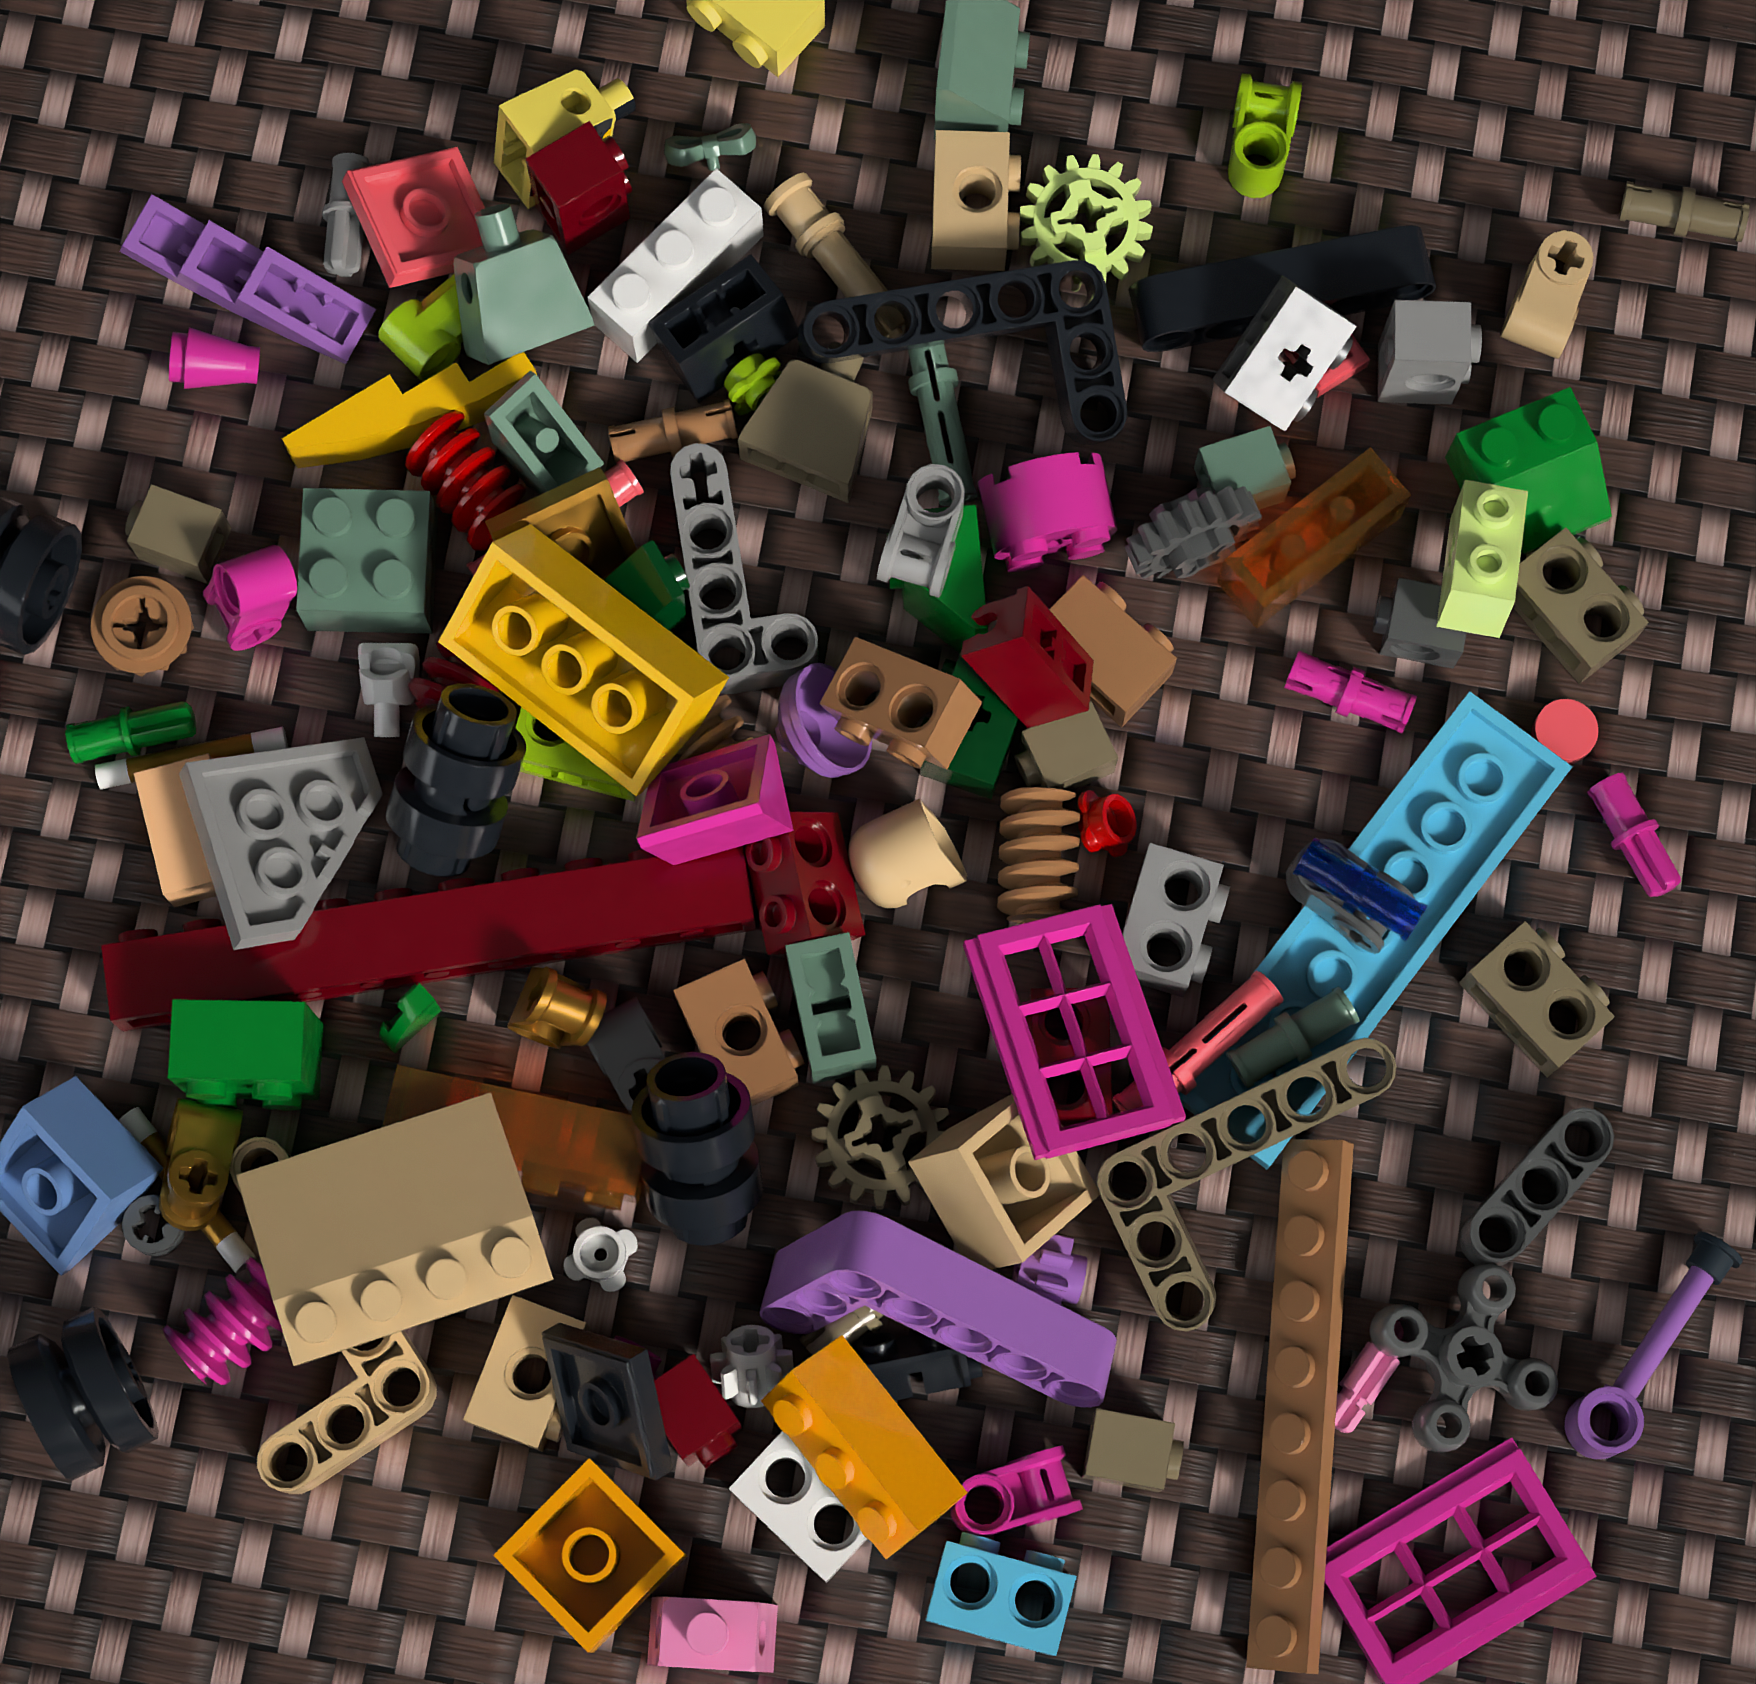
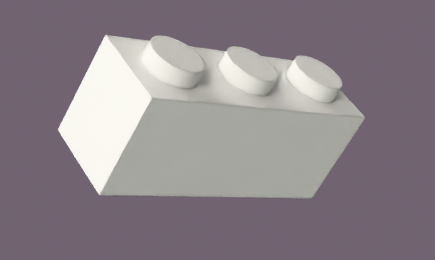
M716 168L588 296L594 325L638 363L657 344L648 323L735 265L763 237L762 208Z

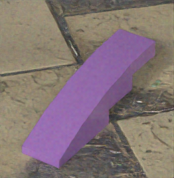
M151 194L120 249L121 253L227 310L344 364L348 361L376 311L375 308L268 246L262 251L210 220L204 225Z

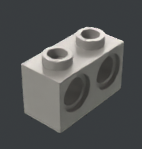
M1149 843L1122 932L1140 985L1184 997L1190 980L1202 984L1213 948L1201 944L1208 920L1220 923L1230 886L1219 884L1224 867L1223 864ZM1174 879L1187 880L1195 886L1198 892V900L1188 906L1177 905L1167 897L1164 885ZM1159 938L1172 941L1180 950L1181 960L1173 966L1157 965L1148 956V943Z

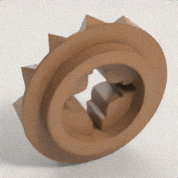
M150 576L127 578L111 586L98 600L91 618V635L99 654L117 671L122 670L134 673L140 677L157 670L168 671L170 663L180 654L187 653V643L191 631L194 629L189 605L183 595L170 583ZM143 603H145V608L152 622L162 624L163 627H159V630L148 632L147 641L143 642V649H141L135 634L124 630L123 627H127L128 624L138 623L140 613H143Z

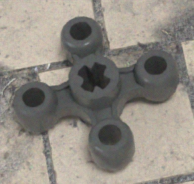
M1492 1263L1480 1264L1470 1267L1462 1274L1457 1287L1458 1298L1461 1302L1460 1313L1455 1322L1447 1328L1434 1327L1426 1321L1419 1310L1405 1304L1386 1306L1378 1311L1371 1321L1370 1337L1377 1350L1391 1357L1399 1358L1409 1355L1419 1357L1425 1361L1427 1371L1435 1381L1431 1397L1417 1409L1412 1420V1431L1415 1439L1428 1451L1445 1453L1457 1450L1466 1442L1471 1428L1469 1415L1467 1414L1468 1402L1473 1393L1481 1387L1494 1388L1501 1393L1509 1405L1524 1411H1533L1546 1407L1557 1394V1375L1548 1363L1542 1359L1531 1357L1523 1359L1509 1358L1503 1354L1501 1343L1493 1334L1495 1321L1500 1313L1510 1307L1516 1292L1513 1277L1509 1271L1500 1265ZM1484 1281L1490 1287L1489 1299L1483 1294L1482 1286ZM1397 1320L1400 1321L1403 1327L1401 1341L1394 1332V1325ZM1463 1347H1467L1471 1357V1361L1463 1363L1465 1368H1461L1457 1360V1354L1465 1352ZM1527 1375L1530 1377L1533 1384L1531 1393H1529L1525 1387V1378ZM1439 1416L1443 1418L1446 1425L1443 1436L1437 1429Z

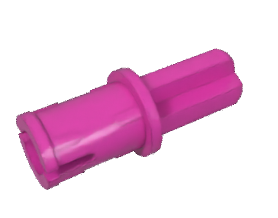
M1621 772L1611 775L1592 786L1587 793L1593 799L1614 837L1611 846L1614 850H1622L1645 893L1650 897H1658L1673 890L1680 884L1681 877L1655 833V830L1659 827L1658 822L1655 819H1648L1628 784L1625 774Z

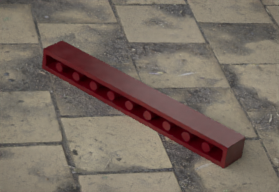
M743 846L677 865H672L641 849L629 853L628 861L603 865L601 858H583L566 863L564 865L565 871L544 875H540L537 868H520L501 874L502 881L476 885V880L473 878L451 879L437 885L438 892L413 895L412 889L409 888L388 889L374 894L375 902L350 906L349 900L344 898L320 900L314 907V911L305 926L294 940L233 950L226 925L222 926L220 919L190 921L182 925L183 932L158 936V932L155 929L126 931L118 935L119 942L101 945L110 1021L123 1032L171 1024L172 999L312 1002L412 986L414 984L418 985L419 983L437 982L756 931Z

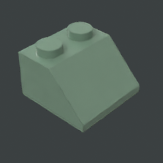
M946 0L936 87L934 139L936 137V130L1008 132L1009 124L1021 126L1024 88L1012 86L1014 68H1027L1030 32L1018 31L1020 8L1007 0Z

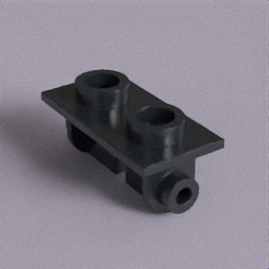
M875 1333L860 1338L856 1342V1346H851L894 1401L913 1397L909 1377L911 1373L922 1372L926 1394L971 1386V1379L983 1377L980 1362L922 1333L897 1338L892 1333Z

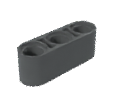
M1590 1108L1573 1109L1546 1130L1464 1223L1459 1241L1462 1252L1470 1262L1475 1265L1492 1263L1503 1266L1525 1250L1610 1153L1613 1147L1614 1133L1611 1123L1603 1114ZM1568 1126H1579L1589 1133L1593 1142L1590 1156H1577L1568 1149L1564 1140L1565 1130ZM1526 1173H1537L1547 1180L1551 1189L1550 1200L1547 1204H1535L1524 1195L1521 1185L1522 1178ZM1482 1221H1497L1507 1230L1509 1242L1505 1252H1492L1481 1243L1479 1226Z

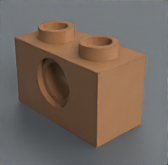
M745 959L673 990L678 1007L698 1051L718 1058L723 1063L727 1073L734 1075L746 1085L750 1093L752 1106L799 1086L795 1068L805 1063L790 1029L778 1033L768 1010L777 1007L778 1003L763 971L752 975ZM748 1021L756 1025L761 1032L756 1045L743 1051L729 1047L724 1041V1035L733 1023Z

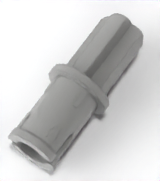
M342 153L333 157L330 201L322 209L323 219L328 222L324 268L330 274L346 278L351 277L353 273L358 272L360 269L364 230L342 180L348 170L372 165L367 157L355 153Z

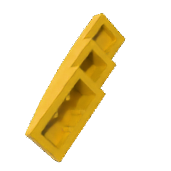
M522 352L510 357L470 382L458 364L454 363L404 394L401 393L389 374L283 437L282 440L297 469L358 461L407 449L413 446L432 423L447 413L460 411L465 416L462 424L455 432L485 421L484 413L529 371L534 372L536 375L537 373L526 354Z

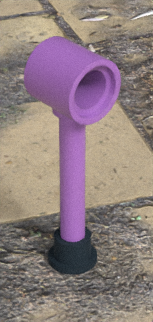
M1697 1232L1694 1237L1697 1246L1686 1261V1266L1689 1268L1688 1272L1613 1386L1606 1384L1604 1387L1595 1389L1577 1399L1568 1409L1565 1417V1433L1572 1447L1583 1456L1591 1459L1610 1458L1630 1449L1641 1437L1644 1428V1416L1636 1398L1711 1284L1719 1285L1731 1267L1738 1268L1743 1262L1740 1254L1721 1239L1706 1232ZM1595 1406L1609 1409L1617 1419L1618 1432L1612 1441L1601 1439L1591 1428L1590 1414Z

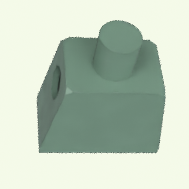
M510 204L490 206L474 214L483 246L458 254L453 262L466 356L489 365L595 326L585 300L557 241L552 235L534 229L518 232Z

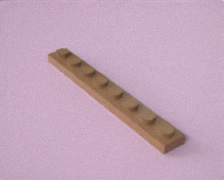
M1290 1139L1283 1149L1246 1668L1317 1675L1319 1672L1354 1144L1345 1140Z

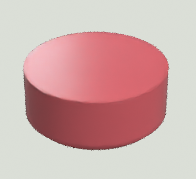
M1559 699L1549 703L1541 710L1534 720L1531 736L1571 765L1584 759L1596 744L1598 723L1592 711L1583 703L1572 699Z

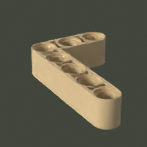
M254 1137L244 1141L235 1149L232 1155L230 1174L234 1184L241 1193L236 1175L249 1171L252 1163L257 1158L263 1155H274L280 1161L292 1156L276 1141L266 1137ZM404 1330L383 1337L382 1342L376 1348L369 1351H360L356 1347L343 1350L342 1353L358 1378L270 1436L262 1444L257 1455V1469L261 1479L269 1487L288 1494H303L313 1490L424 1416L432 1408L437 1395V1384L433 1374ZM402 1371L415 1372L420 1381V1392L417 1398L406 1406H394L388 1397L390 1380ZM347 1408H357L362 1413L364 1429L355 1441L348 1444H340L332 1433L333 1420L340 1411ZM300 1445L307 1455L306 1470L298 1479L284 1481L278 1475L276 1460L280 1452L286 1447Z

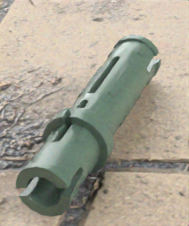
M905 324L902 325L903 332L905 330ZM944 344L908 350L913 376L908 380L909 389L913 396H918L932 464L945 465L958 474L965 489L964 503L976 499L978 494L977 489L974 487L965 435L954 388L959 384L957 371L954 368H949ZM927 360L932 361L940 397L938 402L934 400L926 363ZM940 421H944L946 425L953 463H948ZM938 489L939 504L951 506L952 498L948 493Z

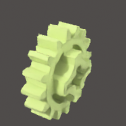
M1096 154L1092 155L1088 168H1079L1078 162L1073 155L1067 156L1065 172L1059 174L1052 166H1046L1042 175L1046 186L1043 187L1039 184L1030 183L1027 188L1026 196L1035 205L1020 207V221L1032 225L1021 232L1020 244L1025 246L1036 245L1037 247L1030 258L1031 266H1040L1045 262L1053 264L1078 260L1063 254L1057 249L1065 247L1078 255L1080 260L1095 265L1102 273L1105 283L1106 273L1110 271L1121 281L1127 278L1129 269L1125 259L1140 263L1145 253L1144 248L1135 240H1150L1153 229L1152 225L1139 221V219L1149 215L1152 208L1151 201H1135L1134 199L1140 190L1141 181L1136 178L1124 184L1120 180L1123 164L1119 162L1114 164L1108 172L1100 170V158ZM1091 186L1106 191L1113 198L1107 199L1092 190ZM1064 191L1065 205L1062 210L1052 212L1050 217L1044 218L1046 209L1051 201ZM1085 213L1089 222H1096L1093 233H1086L1082 224H1075L1077 214ZM1126 228V234L1121 244L1112 253L1107 255L1105 241L1108 236L1120 233V229ZM1071 276L1072 291L1078 292L1082 282L1080 279Z

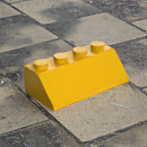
M531 524L491 543L438 641L635 796L641 794L697 731L729 679L725 673Z

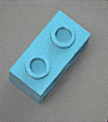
M962 1532L959 1544L946 1541L925 1621L1056 1656L1077 1577L1062 1572L1065 1560L1031 1550H1026L1024 1561L998 1555L1000 1542ZM960 1565H977L984 1570L988 1577V1591L983 1599L976 1603L960 1601L951 1590V1575ZM1029 1581L1044 1584L1052 1595V1609L1040 1621H1031L1024 1618L1016 1608V1593L1021 1585Z

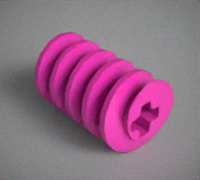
M252 1257L246 1261L252 1281L247 1284L231 1274L225 1278L231 1298L226 1301L210 1291L204 1294L210 1315L205 1318L189 1308L183 1311L189 1332L184 1335L169 1325L162 1328L163 1334L173 1349L204 1384H206L205 1377L212 1379L220 1385H226L231 1381L226 1364L227 1359L241 1368L249 1367L252 1362L246 1345L248 1342L262 1351L271 1349L272 1340L267 1329L269 1325L283 1333L263 1265Z

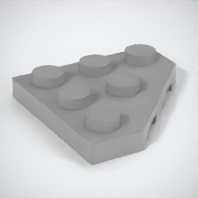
M364 737L186 762L179 776L233 950L294 940L305 926L324 890L333 879L355 842V838L383 795Z

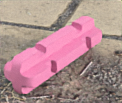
M1397 1320L1394 1325V1332L1401 1341L1403 1327L1400 1321ZM1367 1342L1339 1383L1342 1390L1340 1393L1337 1392L1335 1429L1344 1433L1354 1431L1365 1415V1412L1362 1410L1365 1404L1372 1405L1400 1364L1397 1357L1386 1356L1377 1350L1373 1343Z

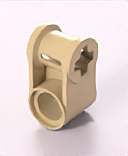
M1563 230L1554 232L1545 238L1537 254L1530 262L1523 282L1515 294L1504 321L1500 338L1559 359L1574 326L1579 311L1578 303L1593 265L1594 256L1592 248L1584 237L1576 232ZM1554 259L1565 263L1563 268L1565 275L1554 271L1556 267Z

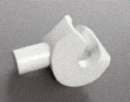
M361 643L358 645L359 676L364 704L374 705V737H399V705H409L415 700L408 685L412 679L419 678L420 659L418 647L411 643Z

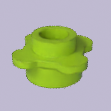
M753 354L740 361L729 372L725 379L724 387L729 392V399L732 402H736L734 411L738 415H745L751 410L756 411L782 372H778L781 364L776 358L766 360L762 354Z

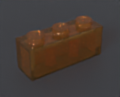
M1370 447L1225 558L1217 583L1257 629L1400 519L1411 494Z

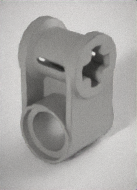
M930 464L921 467L912 474L907 483L896 522L889 531L877 572V580L887 582L891 577L926 587L929 589L930 596L940 598L951 566L956 545L955 539L963 517L965 489L961 478L953 469L945 465ZM940 489L948 493L953 502L945 511L933 513L924 510L917 500L927 490Z

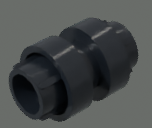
M474 684L450 685L442 691L439 703L421 708L413 717L403 751L406 767L401 769L396 775L386 809V820L391 829L399 836L396 845L398 855L408 865L421 872L444 877L460 875L469 869L472 858L490 853L498 843L508 811L505 795L514 789L526 753V742L521 733L513 726L516 718V709L500 693Z
M685 1052L669 1056L658 1062L649 1071L647 1086L636 1096L631 1110L637 1149L643 1158L641 1173L647 1206L651 1214L658 1221L672 1228L677 1239L693 1245L719 1244L735 1237L746 1227L748 1214L757 1206L763 1194L764 1187L759 1152L753 1141L755 1125L750 1093L746 1085L734 1075L727 1073L723 1063L712 1055L700 1052Z

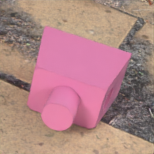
M652 1597L647 1665L774 1673L778 1605L747 1601Z

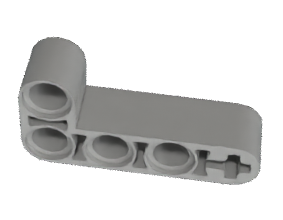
M694 443L685 446L675 454L671 462L670 475L685 572L690 584L688 591L698 653L710 663L713 655L725 647L740 650L745 656L743 662L737 668L732 670L719 669L729 677L720 692L722 694H736L781 687L791 675L812 663H818L817 632L807 618L798 614L784 613L751 619L726 463L717 449L707 444ZM705 472L709 503L697 505L692 474ZM705 529H716L726 537L724 542L714 549H702L697 547L692 541L696 534ZM715 588H725L735 595L734 601L728 607L721 610L711 609L705 606L701 600L709 590ZM786 638H796L807 646L805 654L796 660L781 659L773 652V649L778 642Z

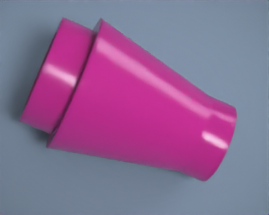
M190 327L188 333L173 332L169 361V381L184 383V389L238 383L257 384L260 347L247 346Z

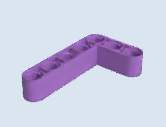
M868 1211L847 1212L780 1249L775 1255L760 1308L761 1319L775 1329L792 1334L812 1333L865 1305L1057 1401L1071 1406L1089 1408L1099 1406L1104 1401L1117 1340L1111 1331L887 1217Z

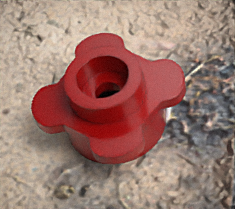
M1092 790L1082 792L1078 798V806L1081 810L1078 826L1084 847L1092 853L1103 849L1108 850L1113 857L1124 855L1127 851L1128 842L1134 838L1136 833V817L1132 806L1119 794H1111L1100 798Z

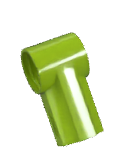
M455 273L423 301L411 299L398 306L388 315L379 330L378 338L422 382L452 365L461 350L463 337Z

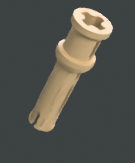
M799 173L789 178L769 195L764 203L765 211L770 216L777 215L797 240L795 248L799 254L809 259L815 258L846 298L888 291L843 235L845 231L843 218L839 213H830L812 191V179L807 173ZM882 306L877 309L874 317L875 326L881 335L896 339L903 333L898 327L904 325L905 320L897 309L891 306Z

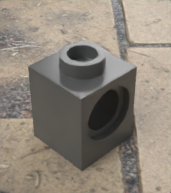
M1398 578L1390 597L1379 596L1372 632L1383 634L1380 655L1451 669L1455 667L1463 653L1467 632L1436 627L1442 586Z

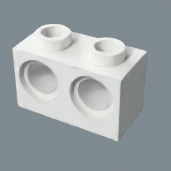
M783 1431L729 1487V1490L826 1583L867 1540L854 1519L853 1531L849 1538L842 1543L829 1544L817 1536L814 1523L821 1510L829 1506L846 1508L831 1489L819 1479L816 1470ZM782 1460L796 1462L805 1473V1482L802 1489L796 1495L788 1498L774 1495L768 1489L766 1481L770 1468Z

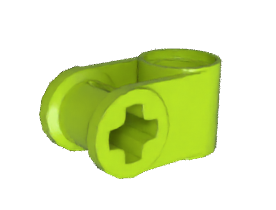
M1241 73L1232 128L1235 129L1228 167L1229 181L1233 188L1241 195L1249 198H1263L1272 194L1279 187L1289 154L1291 137H1293L1302 82L1292 81L1290 86L1253 81L1251 74ZM1259 154L1270 160L1271 164L1258 166L1248 161L1246 156Z

